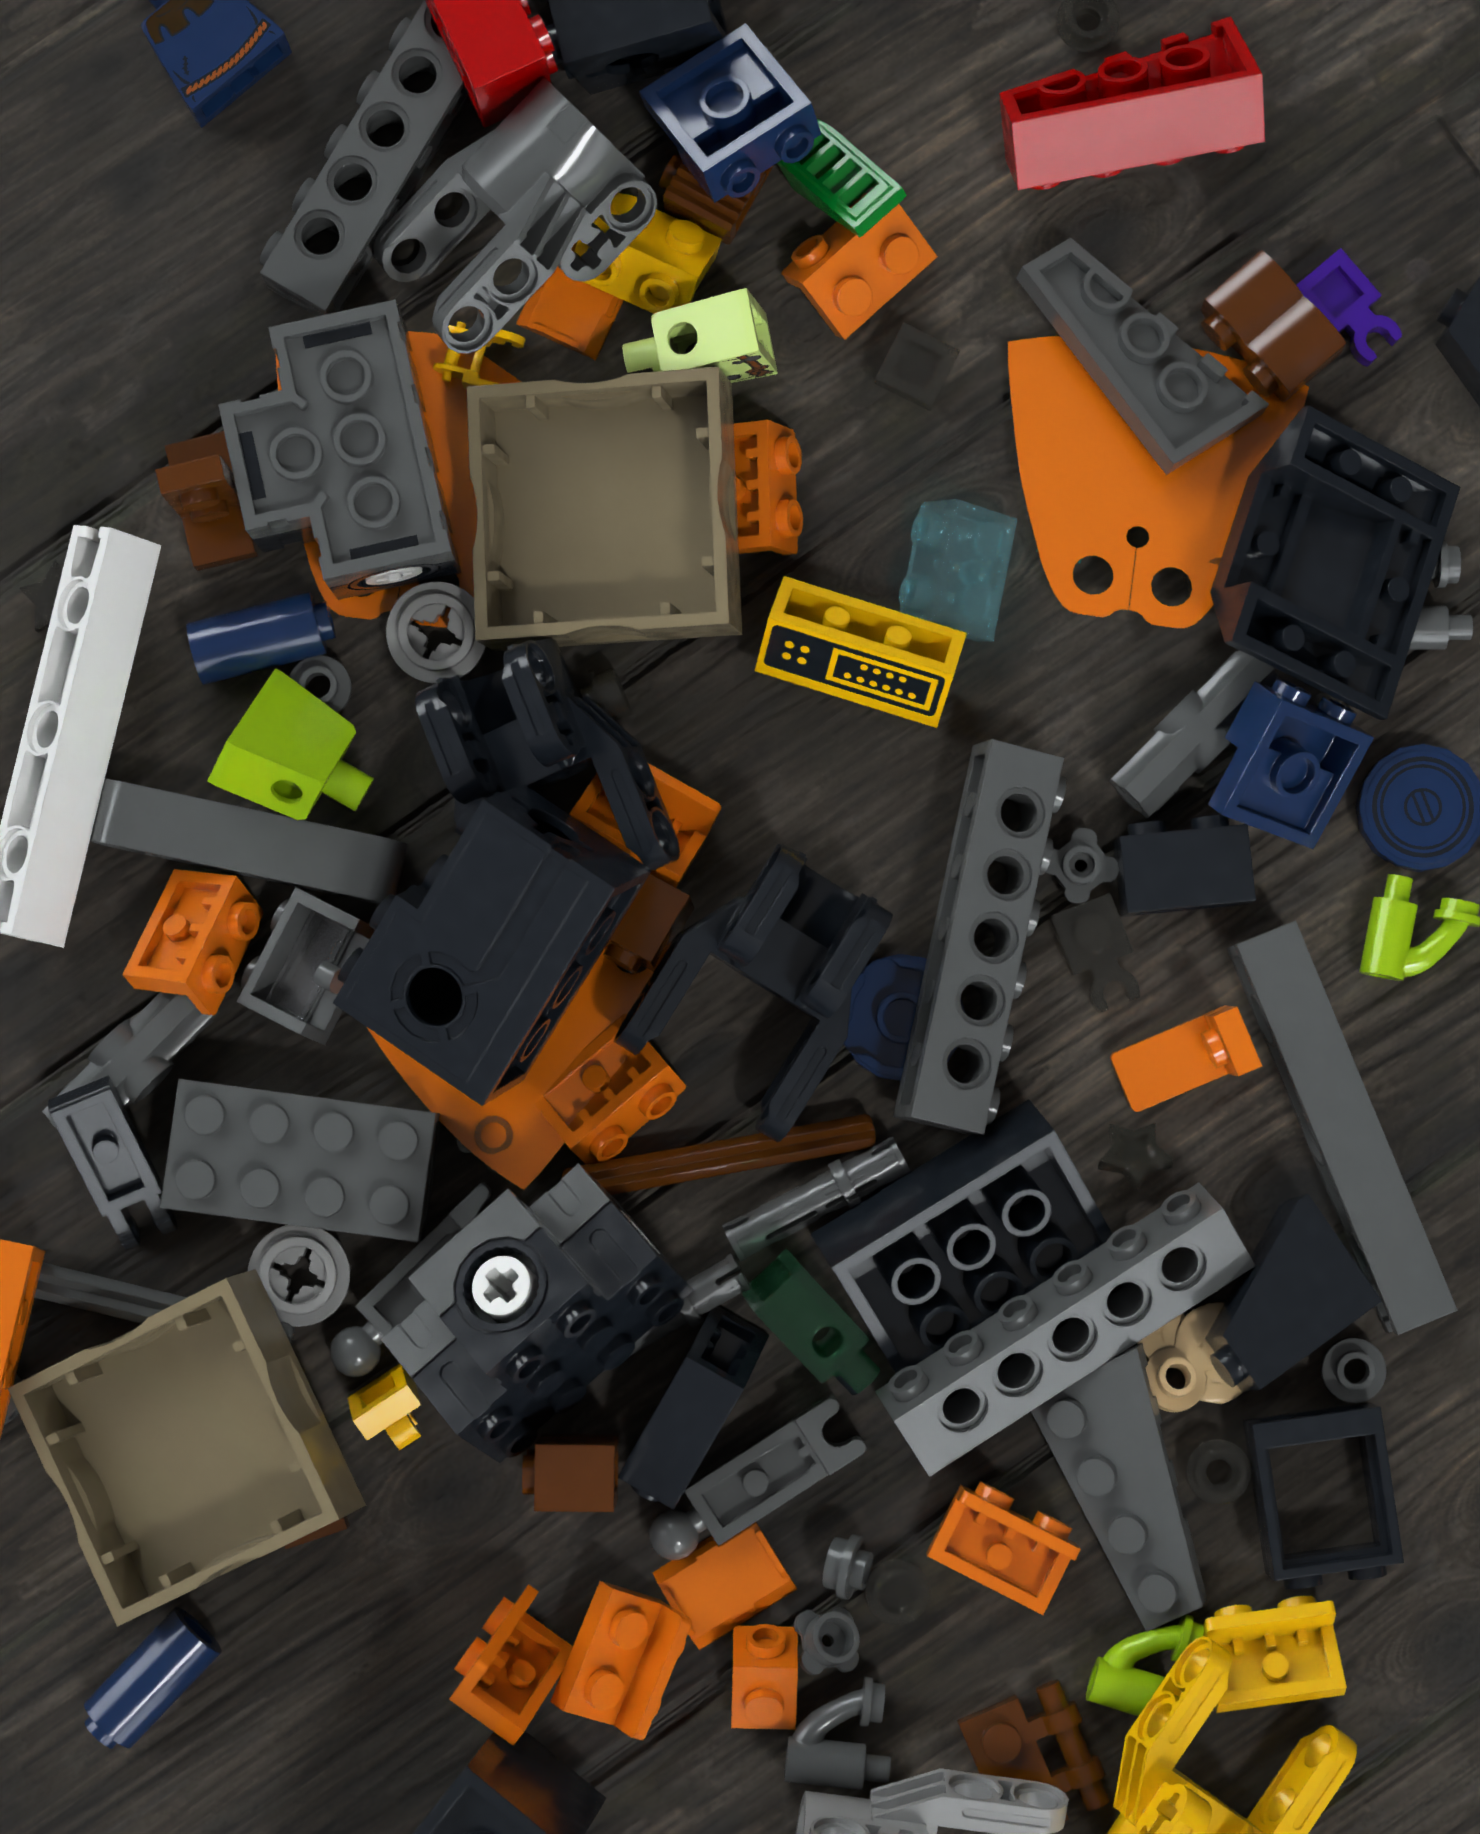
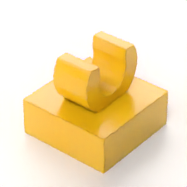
M401 1364L396 1365L347 1398L352 1420L366 1440L371 1439L385 1429L396 1447L401 1450L421 1437V1433L416 1427L418 1422L412 1414L413 1410L421 1406V1401L414 1380Z

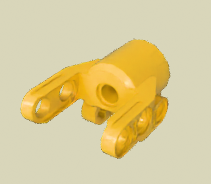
M1202 1636L1191 1642L1180 1654L1125 1736L1113 1807L1120 1812V1815L1107 1834H1308L1352 1769L1357 1755V1744L1352 1738L1332 1725L1322 1726L1315 1732L1302 1737L1247 1819L1237 1813L1213 1794L1174 1768L1228 1689L1232 1657L1229 1651L1209 1637Z

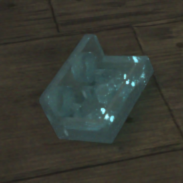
M958 499L922 503L911 530L913 546L907 576L904 578L899 590V602L901 605L899 612L966 632V639L976 642H993L1017 518Z

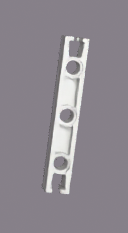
M73 526L0 824V934L64 948L161 549L159 544L111 527H100L98 531V529L88 526Z

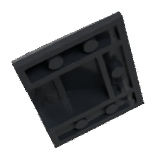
M1311 406L1301 408L1248 476L1213 581L1210 594L1224 642L1378 720L1387 719L1461 487Z

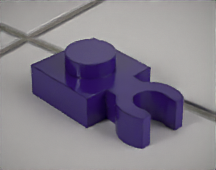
M1342 248L1337 250L1296 285L1304 297L1312 302L1328 318L1339 333L1344 330L1350 336L1351 353L1356 361L1363 366L1368 367L1377 358L1375 352L1367 345V334L1379 333L1391 346L1402 337L1401 330L1395 321L1387 316L1375 315L1370 310V307L1382 295Z

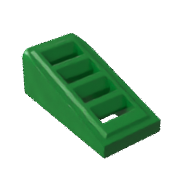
M817 119L821 135L814 139L811 151L798 162L785 163L781 160L777 164L795 192L860 238L907 195L895 180L843 135L821 119ZM870 187L873 188V189H872L870 192H868L861 200H859L852 208L849 207L854 201H856V200H857L863 193H865Z

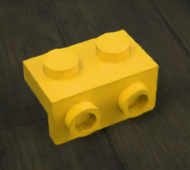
M618 192L611 203V214L621 215L627 213L637 202V197ZM656 209L650 223L599 276L584 283L653 314L692 303L696 289L716 259L722 238L704 231L700 226L691 221L679 220ZM600 217L594 221V224L604 233L610 229ZM579 240L574 253L581 257L589 247Z
M1296 1596L1279 1602L1278 1608L1252 1611V1607L1249 1605H1232L1215 1611L1214 1617L1205 1619L1203 1636L1209 1637L1229 1651L1232 1657L1228 1689L1215 1706L1216 1713L1345 1695L1347 1686L1333 1626L1336 1617L1334 1602H1316V1598L1313 1596Z

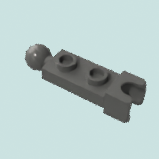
M480 1183L449 1213V1216L430 1232L355 1306L366 1317L368 1322L363 1327H347L337 1333L333 1339L330 1356L332 1363L338 1371L346 1376L360 1377L374 1370L380 1360V1345L383 1343L381 1339L397 1324L402 1323L425 1300L408 1277L481 1213L482 1208L491 1199L493 1194L492 1189L486 1183Z
M831 1393L797 1414L794 1419L786 1422L687 1486L684 1492L694 1507L686 1512L680 1509H668L659 1513L653 1519L649 1528V1541L652 1549L660 1557L667 1560H681L688 1557L696 1549L699 1542V1534L706 1529L709 1530L719 1546L822 1480L828 1474H833L864 1454L868 1447L860 1436H851L840 1443H833L828 1441L822 1434L825 1422L839 1410V1403L835 1395Z

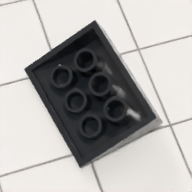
M1028 1099L994 1120L991 1124L986 1125L984 1134L968 1136L814 1231L811 1235L893 1370L897 1373L905 1367L920 1363L943 1348L945 1343L955 1334L971 1330L997 1313L1001 1306L1011 1298L1025 1295L1053 1277L1056 1270L1070 1261L1079 1260L1107 1242L1112 1232L1057 1133Z

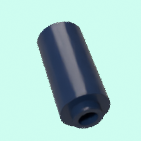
M311 592L186 624L192 657L203 685L327 654L326 640L336 638L335 627L327 601L315 603Z
M175 1607L84 1703V1708L89 1715L84 1722L86 1728L100 1743L110 1749H113L117 1743L125 1748H131L221 1654L222 1649L219 1643L198 1620L183 1609Z

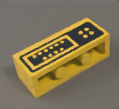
M784 576L768 617L755 671L937 728L967 633Z

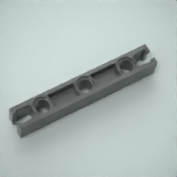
M1296 920L1227 948L1357 1265L1382 1300L1375 1308L1385 1332L1390 1333L1393 1331L1394 1334L1400 1335L1458 1311Z

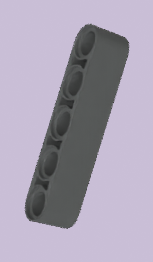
M111 779L104 780L89 841L120 850L379 905L389 894L397 895L408 846L404 842L306 820H296L287 816Z

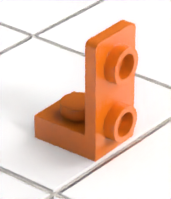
M1227 1005L1122 1048L1110 1055L1111 1064L1130 1109L1135 1112L1150 1108L1227 1074L1241 1076L1262 1067L1238 1007Z

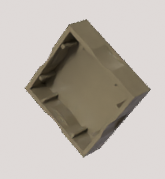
M719 367L631 373L619 378L595 383L543 380L467 387L469 469L477 505V530L472 550L475 637L477 642L493 651L508 650L507 647L512 644H522L528 640L536 641L549 638L557 640L559 647L742 635L732 383Z
M256 1269L227 1277L148 1317L136 1329L112 1341L84 1349L8 1388L46 1473L57 1485L68 1504L74 1520L78 1543L117 1627L366 1506Z

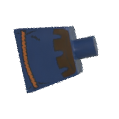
M149 0L156 10L145 18L140 25L152 49L193 118L201 128L292 53L285 33L281 28L247 0Z

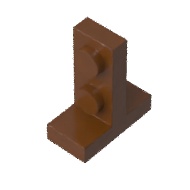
M224 431L164 445L169 466L155 469L161 495L182 518L193 567L200 571L258 557L256 544L245 530Z

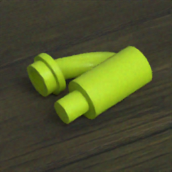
M1388 874L1384 896L1373 897L1359 973L1382 979L1404 981V977L1415 976L1434 966L1464 934L1468 926L1480 927V917L1478 916L1480 905L1460 899L1442 898L1440 909H1435L1433 915L1434 919L1443 921L1441 926L1421 944L1410 947L1418 905L1409 902L1413 879L1406 876Z
M1185 1614L1181 1617L1178 1625L1140 1632L1116 1643L1106 1652L1104 1657H1097L1089 1678L1086 1700L1139 1716L1165 1677L1135 1668L1134 1664L1140 1659L1165 1650H1171V1661L1176 1662L1180 1654L1191 1642L1204 1635V1624L1194 1622L1192 1615Z

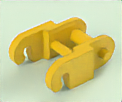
M457 322L456 326H448L451 333H462L468 330L465 329L466 324L463 322ZM501 329L485 346L475 351L470 369L458 367L460 353L449 348L444 363H435L433 369L443 374L442 380L450 382L452 377L462 379L463 388L466 390L468 386L499 384L480 378L479 371L486 347H490L492 343L504 345L506 342H510L516 348H523L526 339L521 335Z

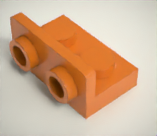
M768 419L734 423L739 554L773 551L782 555L797 554L798 536H800L803 529V513L797 501L796 474L801 469L802 454L799 442L795 438V432L793 429Z
M174 869L122 975L134 989L186 995L201 1014L216 1015L226 992L229 991L233 984L235 973L251 939L254 938L259 929L263 910L237 876Z
M625 1013L580 1052L534 1105L570 1150L585 1164L605 1162L616 1157L626 1147L628 1138L649 1120H655L665 1115L674 1106L677 1096L686 1089V1084L648 1041L639 1054L634 1055L630 1053L626 1061L611 1078L608 1072L600 1065H591L584 1070L582 1074L583 1084L588 1090L597 1094L577 1113V1116L569 1125L544 1098L614 1041L616 1033L626 1017Z
M599 1581L550 1702L564 1712L613 1725L631 1738L644 1740L652 1720L660 1709L661 1698L676 1661L684 1650L686 1637L692 1624L691 1619L658 1598Z

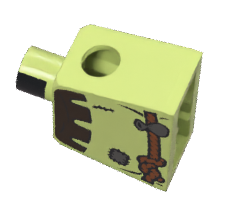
M747 288L657 312L651 315L654 337L625 343L622 346L628 374L719 367L731 383L778 374L766 312ZM696 343L693 350L685 354L687 348Z

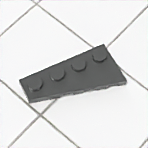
M1072 238L1067 239L1025 264L1016 277L1018 282L1166 475L1260 417L1269 406V403L1253 390L1247 395L1225 376L1228 369L1213 356L1207 353L1202 357L1175 334L1179 328L1159 312L1155 316L1131 297L1133 289Z
M1140 1343L1123 1351L1032 1410L1031 1413L1146 1631H1150L1203 1607L1207 1601V1595L1188 1520L1183 1518L1176 1490L1178 1481L1173 1461L1168 1459L1160 1427L1162 1418L1157 1398L1152 1396L1145 1368L1148 1363L1143 1343Z

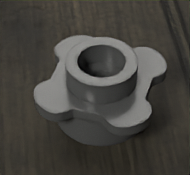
M1079 828L1072 833L1070 842L1059 850L1053 849L1052 858L1046 873L1055 875L1057 882L1064 888V896L1069 902L1081 904L1089 899L1090 891L1100 883H1109L1115 880L1119 867L1117 860L1106 856L1097 845V835L1093 830ZM1077 860L1085 861L1087 865L1085 871L1079 872L1075 869V862Z
M837 1607L831 1610V1612L821 1615L815 1614L812 1610H805L797 1615L794 1621V1628L801 1636L803 1649L799 1657V1663L807 1674L817 1675L825 1668H837L841 1672H849L857 1666L859 1661L857 1650L860 1637L858 1628L849 1611ZM824 1635L830 1638L831 1645L829 1647L824 1646L822 1642Z

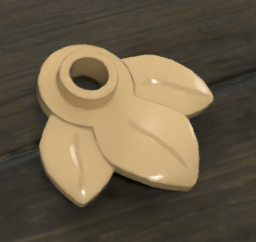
M1223 1302L1208 1303L1193 1309L1186 1316L1182 1313L1137 1342V1344L1143 1343L1148 1363L1145 1368L1152 1396H1156L1159 1409L1175 1413L1188 1410L1199 1401L1224 1404L1242 1393L1237 1385L1231 1387L1219 1376L1210 1360V1355L1214 1351L1205 1339L1224 1305ZM1168 1368H1176L1183 1373L1185 1377L1183 1389H1175L1168 1384L1166 1380Z

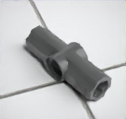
M1240 650L1235 651L1211 675L1212 678L1197 693L1192 690L1153 729L1156 734L1109 780L1118 795L1146 819L1154 812H1157L1195 771L1199 774L1231 743L1225 739V736L1254 682L1256 681L1272 688L1278 675L1272 666Z
M160 992L132 1021L130 1019L123 1021L95 1047L88 1057L90 1063L75 1079L63 1088L58 1096L109 1075L124 1107L126 1108L130 1103L133 1105L137 1104L166 1078L175 1066L172 1061L195 1040L194 1038L213 1022V1019L220 1012L217 1011L216 1015L201 1014L186 995ZM47 1106L42 1112L50 1120V1123L57 1129L56 1125L54 1124L50 1116V1112Z

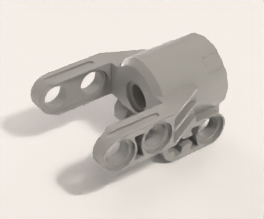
M940 1768L871 1789L870 1799L805 1791L800 1804L795 1834H937L938 1826L992 1834H1051L1059 1832L1064 1828L1069 1798L1062 1790L1047 1783Z

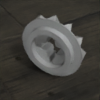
M428 582L415 586L397 600L388 617L386 639L389 651L398 666L417 680L437 683L436 680L439 678H450L459 675V678L469 674L485 653L486 646L477 642L475 637L474 597L456 585L446 582ZM447 607L451 609L447 616L450 619L447 629L455 634V638L463 641L462 645L440 643L436 651H432L429 659H426L428 637L421 633V629L413 626L412 623L416 620L421 623L426 621L435 624L440 615L444 616Z
M293 1225L282 1226L267 1234L258 1243L251 1255L248 1271L256 1269L280 1322L289 1323L294 1327L319 1323L331 1316L348 1294L351 1265L341 1242L323 1229ZM309 1248L312 1250L309 1256L311 1260L309 1271L317 1275V1279L324 1281L325 1286L319 1284L314 1286L303 1285L299 1293H295L292 1301H289L288 1299L292 1291L289 1289L291 1278L284 1275L283 1270L275 1268L274 1265L275 1263L295 1265L302 1256L306 1255Z

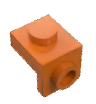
M771 1624L735 1626L733 1629L731 1728L795 1730L798 1683V1633L794 1627L775 1626Z

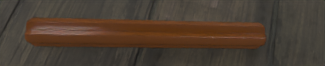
M862 1114L792 1127L787 1135L778 1143L762 1133L581 1166L610 1195L868 1149L875 1145L876 1136L872 1118L870 1115ZM574 1167L565 1168L561 1173V1178Z

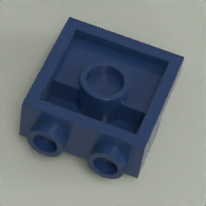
M746 23L639 91L645 108L675 144L682 163L714 203L726 195L733 198L747 195L757 186L760 180V173L781 160L785 163L800 161L811 151L814 139L821 135L810 100Z
M1277 677L1272 688L1255 681L1225 736V739L1238 747L1208 805L1223 816L1314 849L1374 737L1353 723L1357 715L1354 710L1334 699L1323 696L1318 706L1308 703L1312 696L1311 693L1288 680Z

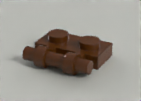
M1058 1679L1049 1681L1036 1688V1693L1044 1711L1026 1718L1018 1697L1014 1695L957 1720L979 1774L1047 1783L1059 1788L1064 1793L1078 1789L1087 1811L1098 1809L1110 1802V1798L1101 1780L1106 1775L1099 1756L1090 1754L1078 1725L1082 1722L1083 1718L1076 1702L1067 1700ZM1048 1735H1055L1067 1765L1049 1772L1036 1741ZM1067 1813L1065 1821L1069 1820Z

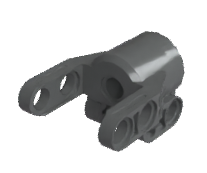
M543 77L495 130L448 158L380 231L375 239L374 255L379 265L390 278L398 282H411L430 275L490 210L504 222L505 226L438 296L432 322L438 336L449 349L457 353L468 354L478 351L485 346L555 272L557 266L567 277L574 281L585 282L603 273L654 217L657 208L656 193L643 179L645 175L565 96ZM636 187L638 198L633 208L621 215L611 214V203L615 195L624 188ZM452 192L462 194V206L456 215L445 220L435 218L434 211L440 198ZM598 217L610 228L606 233L594 224ZM407 239L419 240V253L413 261L403 266L392 264V252L400 242ZM579 240L589 247L581 257L571 250L573 245ZM512 258L521 260V273L515 281L505 286L494 285V273L501 263ZM467 306L477 308V319L471 328L462 333L449 332V321L456 311Z

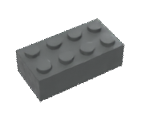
M178 1079L160 1208L420 1242L426 1235L441 1122L439 1121L440 1113Z

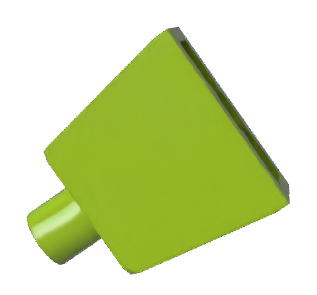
M275 668L227 739L207 781L221 789L288 817L302 820L308 817L322 793L356 811L374 778L342 760L356 735L354 725L288 675Z

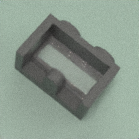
M295 887L290 899L284 900L275 911L270 926L272 934L261 955L255 957L245 969L241 980V988L243 990L237 1002L304 1037L326 1045L343 1012L342 1009L333 1004L334 999L344 984L338 980V974L346 960L357 948L365 949L375 929L366 922Z

